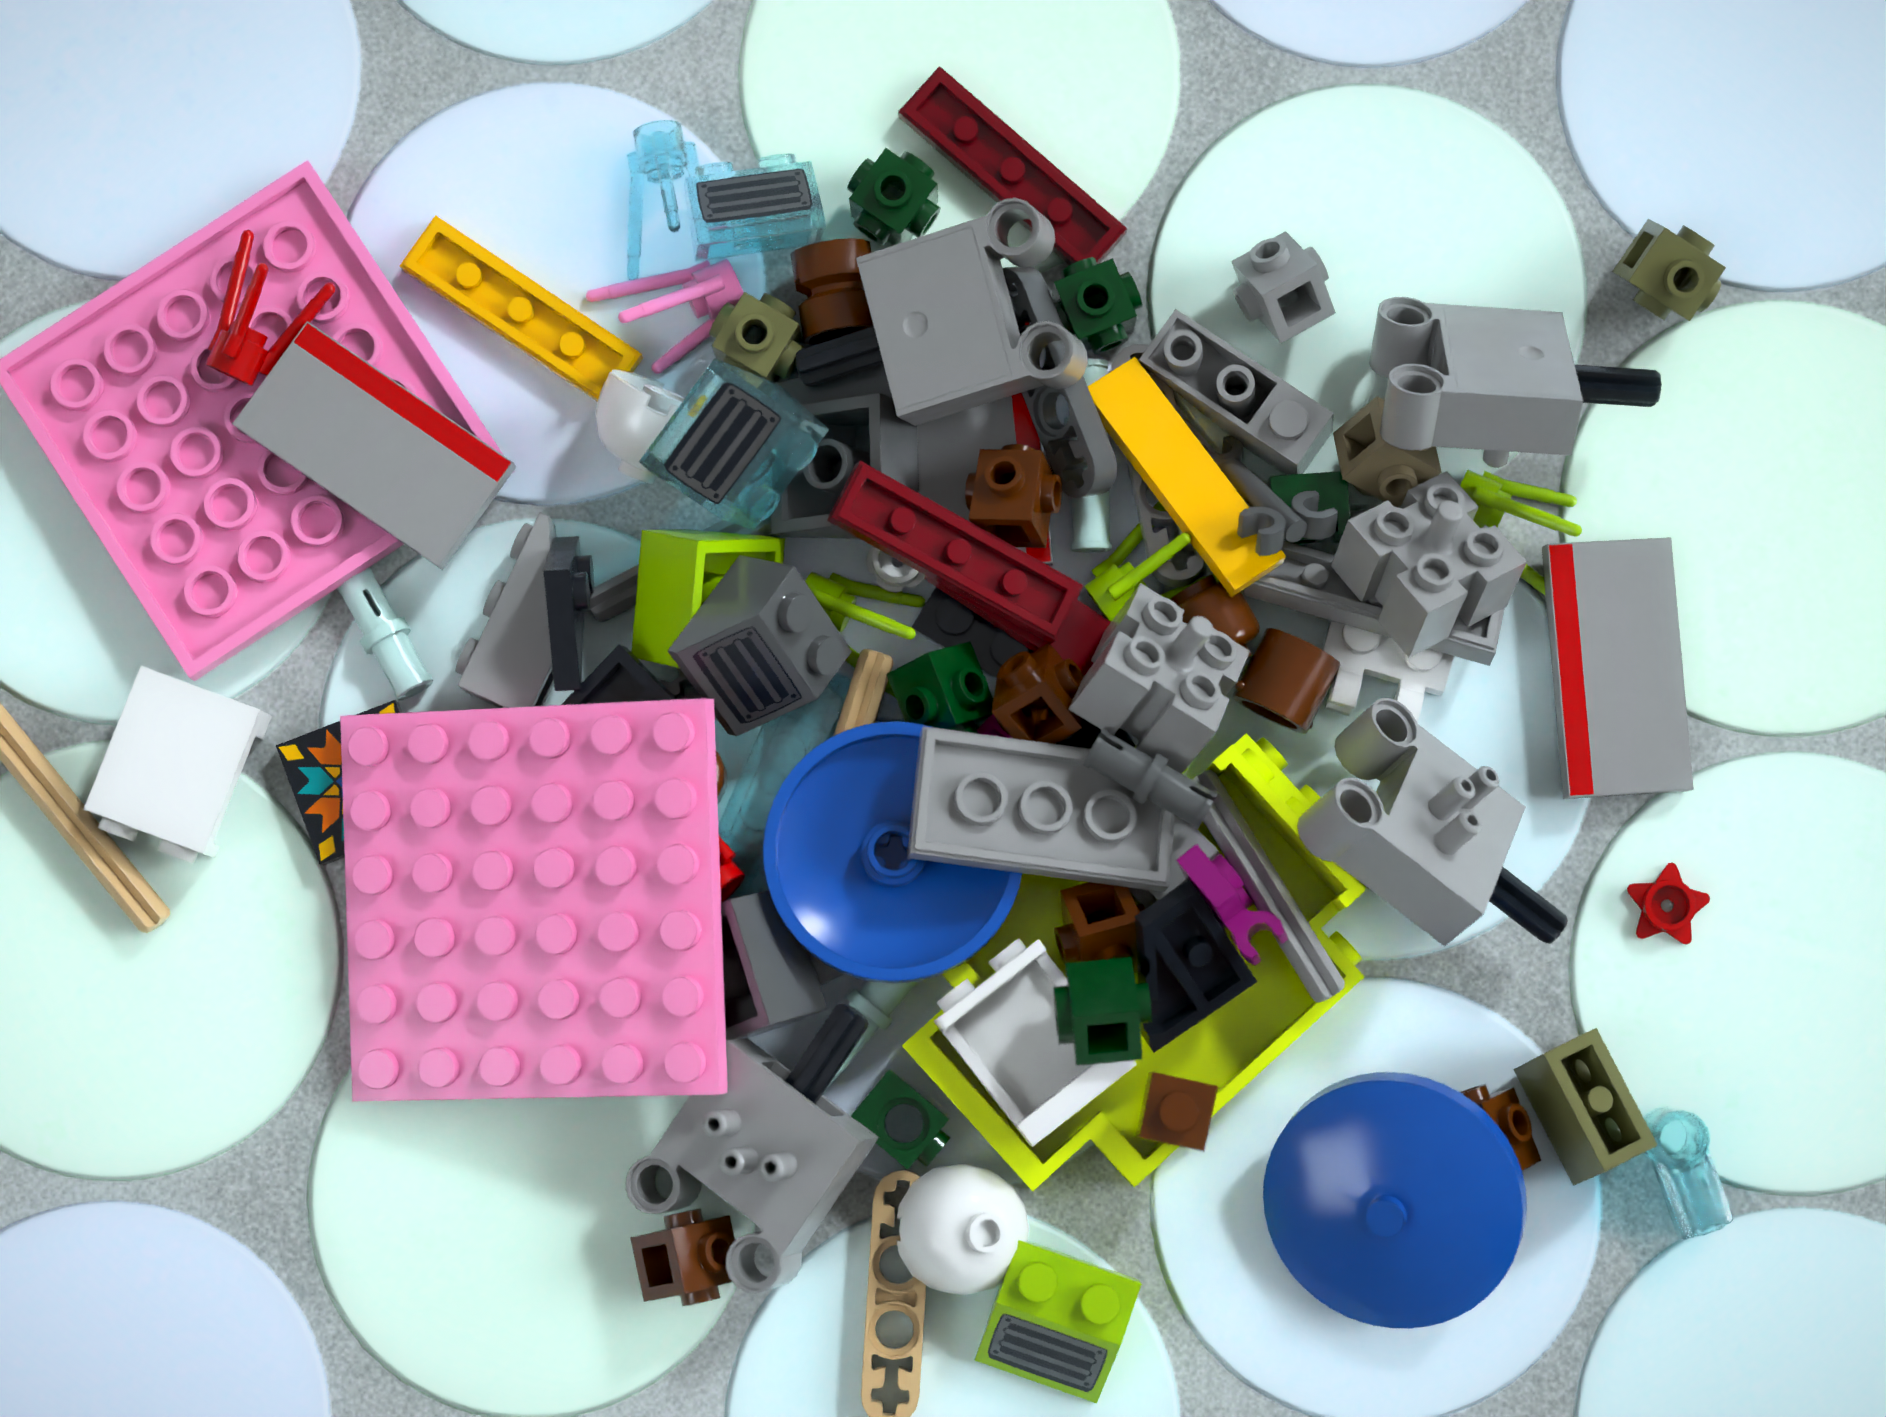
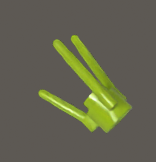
M1467 470L1460 484L1463 490L1478 505L1473 521L1479 528H1484V526L1492 527L1494 525L1498 528L1503 514L1506 512L1573 537L1580 536L1582 533V528L1578 524L1511 499L1512 496H1517L1548 504L1574 507L1577 499L1573 495L1506 480L1487 471L1482 476ZM1526 564L1520 577L1546 596L1544 577Z
M1159 501L1153 506L1154 509L1159 511H1166ZM1138 523L1114 552L1091 570L1096 578L1084 586L1105 618L1112 621L1140 583L1148 587L1143 579L1191 542L1190 534L1186 532L1181 533L1135 568L1129 561L1118 568L1143 540L1140 523ZM1213 574V576H1214V578L1216 579L1217 583L1220 582V581L1216 578V576ZM1205 576L1196 579L1189 585L1177 587L1160 595L1170 599L1192 584L1202 580Z
M811 572L806 578V584L839 632L844 631L850 618L904 639H914L916 632L913 628L856 605L857 597L852 595L921 608L925 605L924 597L902 591L889 592L876 585L852 581L834 572L829 578L815 572ZM850 647L852 652L845 661L855 668L859 653ZM888 680L885 692L895 698Z

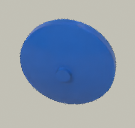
M898 721L877 722L861 725L829 738L804 756L791 770L779 788L768 814L764 831L763 863L766 882L779 916L796 940L813 956L839 972L858 979L880 983H909L929 979L958 967L977 954L996 935L1011 911L1019 890L1022 873L907 858L919 736L923 726H930Z
M1375 1072L1361 1074L1329 1085L1312 1096L1292 1115L1280 1133L1270 1153L1263 1182V1205L1267 1228L1274 1247L1289 1272L1302 1287L1329 1308L1351 1319L1379 1327L1395 1329L1428 1327L1444 1323L1473 1309L1497 1288L1507 1274L1519 1248L1526 1222L1527 1200L1522 1170L1511 1144L1499 1126L1483 1109L1462 1093L1432 1079L1407 1073Z

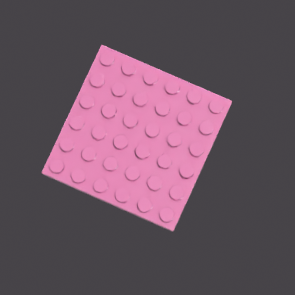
M308 160L0 359V385L185 673L193 681L206 675L340 587L353 576L363 572L404 545L398 539L242 433L232 424L267 377L259 373L253 386H250L205 365L211 353L208 347L217 330L235 255L243 231L251 230L254 234V240L235 319L256 266L259 263H265L269 271L249 324V328L268 337L263 347L265 350L268 351L320 289L326 283H332L335 286L334 294L310 323L503 455Z
M699 698L340 716L352 1102L720 1095L728 1093L714 699Z

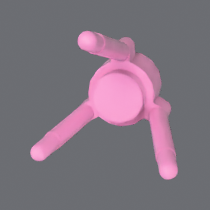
M726 258L712 265L706 260L687 269L592 289L586 293V299L589 302H596L683 284V288L641 303L638 306L620 312L618 315L621 323H628L689 302L697 319L709 315V320L652 364V371L660 374L710 337L709 332L712 324L727 302L736 306L743 295V290L735 271Z

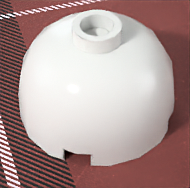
M614 369L612 372H609L606 381H604L596 408L597 432L604 447L621 459L618 470L631 478L653 484L657 474L672 476L668 473L664 464L708 403L687 393L686 398L663 389L666 384L656 380Z
M966 1164L932 1168L914 1181L900 1202L897 1219H901L899 1227L901 1241L897 1240L898 1252L912 1276L933 1290L959 1295H969L994 1289L1001 1284L1017 1250L1018 1240L1027 1242L1030 1231L1026 1207L1014 1187L989 1169Z

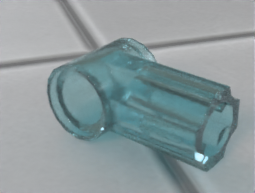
M1668 1106L1655 1108L1644 1116V1120L1658 1146L1644 1152V1155L1651 1161L1677 1238L1684 1240L1704 1236L1723 1229L1726 1225L1734 1222L1709 1151L1710 1135L1704 1121L1692 1112ZM1678 1120L1685 1128V1144L1680 1151L1668 1155L1661 1146V1133L1668 1123Z

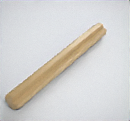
M0 703V761L137 929L141 932L149 933L158 928L170 916V909L108 833L98 829L99 822L89 811L84 810L85 805Z

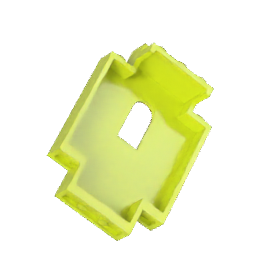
M1246 733L1234 745L1231 744L1205 771L1213 770L1216 772L1340 973L1345 987L1331 998L1317 1003L1311 998L1273 934L1267 930L1258 931L1251 939V945L1255 948L1261 959V962L1256 966L1246 961L1237 945L1235 946L1257 980V983L1155 1053L1141 1035L1142 1060H1134L1137 1065L1034 1146L1028 1144L936 1026L934 1021L944 1014L941 1009L911 1036L902 1047L1032 1191L1089 1140L1094 1143L1130 1185L1136 1187L1179 1147L1135 1136L1149 1072L1218 1086L1212 1112L1213 1116L1365 977L1356 968V965L1362 960L1356 949L1339 932L1335 931L1328 937L1321 928L1339 911L1347 908L1365 892L1366 886L1336 863L1324 861L1314 856L1305 847L1299 836L1298 821L1302 814L1321 797L1307 784L1300 790L1296 788L1282 772L1288 766V763L1279 751L1264 737H1261L1255 743ZM1202 821L1200 827L1198 828V831L1201 834H1203L1218 849L1219 853L1225 858L1222 851L1215 842L1214 838L1207 829L1206 825ZM1022 873L1013 907L996 935L972 958L941 975L953 988H956L968 978L976 989L996 973L988 962L1019 938L1026 948L1039 939L1047 949L1046 953L1067 978L1066 965L1061 960L1054 935V928L1063 925L1060 890L1087 882ZM1254 904L1248 908L1249 911H1258ZM1138 972L1134 973L1136 984L1138 983Z

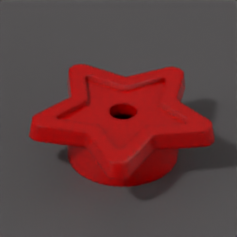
M1668 863L1654 883H1635L1627 887L1628 894L1641 910L1636 928L1638 938L1644 939L1665 932L1682 944L1687 945L1691 943V920L1695 913L1710 902V896L1707 893L1690 889L1683 883L1675 863ZM1664 900L1671 901L1673 906L1671 911L1665 912L1662 910L1661 903Z

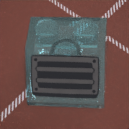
M785 153L759 158V168L734 171L732 162H716L696 167V176L686 177L684 183L695 262L798 248L820 242L826 229V223L812 162L796 163L795 154Z
M714 358L639 462L647 470L720 519L755 530L760 522L767 519L775 511L780 501V495L797 472L805 468L813 460L818 444L829 429L780 385Z

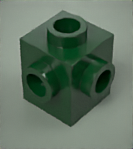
M885 148L876 162L869 158L865 159L847 186V190L852 192L849 203L851 217L855 219L853 225L870 240L882 246L886 241L894 246L911 240L913 236L917 238L924 236L935 222L941 210L936 205L938 203V183L932 180V177L935 175L934 171L921 159L906 151L899 157ZM890 184L904 193L897 200H889L882 194Z
M1094 257L1077 261L1060 271L1062 279L1053 283L1052 299L1063 327L1083 343L1086 351L1092 349L1094 354L1107 352L1129 340L1127 334L1134 332L1137 319L1135 310L1143 307L1139 291L1130 272L1120 275L1113 258L1097 264ZM1099 292L1104 293L1107 303L1102 308H1090L1083 300Z
M971 641L927 652L886 674L905 722L979 734L975 724L993 715V697Z

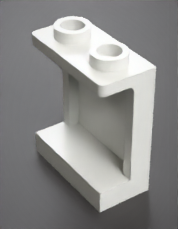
M140 665L84 810L102 816L98 829L135 841L140 830L161 838L157 850L193 864L198 852L215 858L220 846L214 844L254 738H264L272 716L255 707Z
M1018 938L988 962L996 972L976 989L967 978L937 1002L944 1014L936 1019L934 1023L1028 1144L1034 1146L1137 1065V1063L1132 1060L1076 1066L1073 1043L1059 1045L1056 1029L1053 987L1067 986V978L1046 953L1047 949L1039 939L1026 948Z

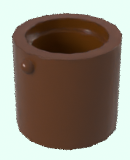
M1266 628L1241 680L1235 684L1236 690L1232 697L1240 705L1273 723L1295 732L1307 734L1308 730L1313 727V720L1341 664L1327 652L1303 639L1278 629Z

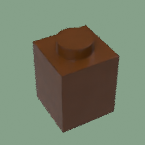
M1149 1072L1135 1136L1204 1151L1218 1086Z

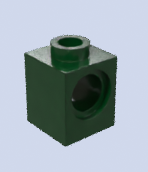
M891 1069L887 1071L850 1116L877 1135L879 1138L876 1144L907 1170L916 1159L927 1167L951 1138L942 1130L950 1118ZM899 1104H908L915 1107L922 1116V1131L913 1141L899 1142L893 1139L887 1132L886 1117L889 1111Z

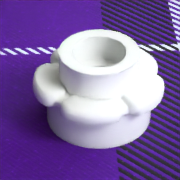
M871 547L868 550L866 556L867 570L870 574L876 576L877 585L886 591L900 592L903 590V587L907 586L914 588L926 576L906 564H903L901 567L893 566V557L875 547Z

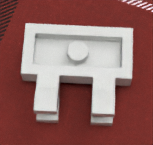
M1330 620L1322 650L1337 659L1341 666L1332 682L1325 709L1349 716L1351 710H1354L1356 707L1363 674L1397 683L1398 686L1394 699L1403 704L1413 714L1418 723L1424 701V692L1438 696L1445 692L1454 656L1427 648L1409 658L1390 637Z

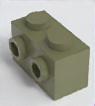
M1597 1027L1513 1069L1573 1186L1600 1175L1658 1146Z

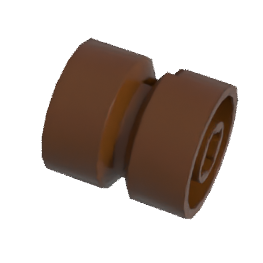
M855 238L827 240L803 246L790 254L796 291L807 296V299L798 306L805 344L817 345L874 326L856 260L857 257L872 253L870 241Z

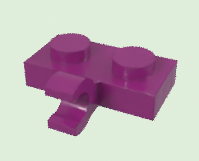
M1196 843L1176 859L1186 880L1189 879L1199 891L1227 936L1235 946L1237 945L1246 961L1255 966L1261 962L1257 951L1251 945V939L1258 931L1267 930L1272 932L1281 944L1288 940L1281 921L1274 914L1267 911L1248 910L1254 903L1242 888L1245 884L1221 854L1210 860Z

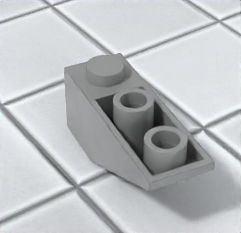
M1177 309L1173 311L1139 359V362L1218 427L1228 435L1237 438L1244 448L1285 475L1303 474L1333 432V412Z
M539 512L533 526L525 523L518 532L510 552V558L517 561L507 582L504 583L498 580L491 589L483 608V615L489 617V620L479 641L472 637L467 641L455 668V672L462 675L457 686L466 693L499 708L543 706L554 684L543 570L553 538L556 537V527L550 517Z

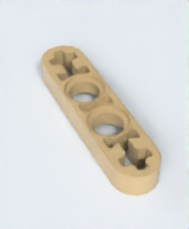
M908 1170L893 1171L884 1176L876 1186L873 1196L861 1382L862 1406L869 1417H911L917 1409L920 1397L926 1285L914 1276L903 1283L891 1282L882 1274L879 1263L883 1252L891 1246H896L897 1240L901 1241L900 1234L884 1238L880 1236L881 1223L891 1227L895 1226V1207L890 1204H884L885 1192L895 1191L897 1182L900 1180L909 1181L911 1186L914 1181L921 1177L916 1172ZM896 1310L903 1312L913 1323L914 1332L912 1338L906 1345L900 1348L885 1346L876 1335L875 1327L877 1320L888 1311ZM873 1354L890 1360L903 1359L910 1356L913 1358L912 1370L901 1366L898 1367V1388L909 1391V1401L898 1402L896 1412L894 1413L883 1412V1402L878 1399H872V1389L883 1387L886 1374V1365L876 1368L872 1367Z

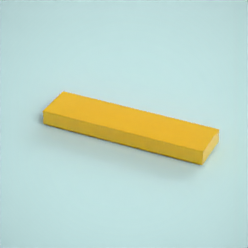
M436 215L400 264L402 271L597 402L609 372L617 369L633 373L643 359L642 353Z
M1133 357L1088 386L1105 430L1183 533L1190 534V543L1231 597L1283 564L1286 555L1282 550L1269 556H1259L1255 552L1257 534L1245 538H1240L1237 535L1239 513L1250 507L1136 357Z

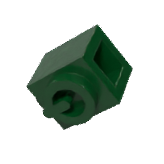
M1132 957L1066 963L1067 986L1053 987L1059 1045L1073 1043L1076 1066L1142 1060L1141 1023L1152 1022L1148 983L1136 984Z

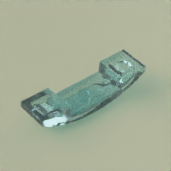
M836 673L817 700L762 725L718 825L720 837L736 854L732 861L745 874L744 881L725 901L763 891L766 885L763 863L764 831L773 800L786 777L800 760L816 746L831 738L849 689L850 678Z

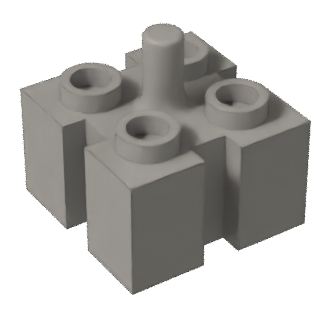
M1448 471L1409 489L1401 508L1394 507L1387 500L1349 519L1331 567L1361 602L1373 596L1380 602L1383 608L1378 622L1409 658L1448 638L1457 616L1469 627L1507 607L1527 563L1495 525L1490 528L1478 527L1473 521L1478 505Z
M1140 583L1105 629L1091 659L1094 664L1084 675L1069 710L1101 730L1103 728L1108 730L1112 735L1121 728L1139 739L1136 746L1138 750L1155 758L1157 753L1169 759L1167 766L1182 774L1217 732L1230 700L1226 695L1237 683L1250 651L1233 641L1225 633L1214 629L1212 624L1204 617L1196 616L1188 624L1182 621L1184 613L1182 608L1170 599L1162 597Z

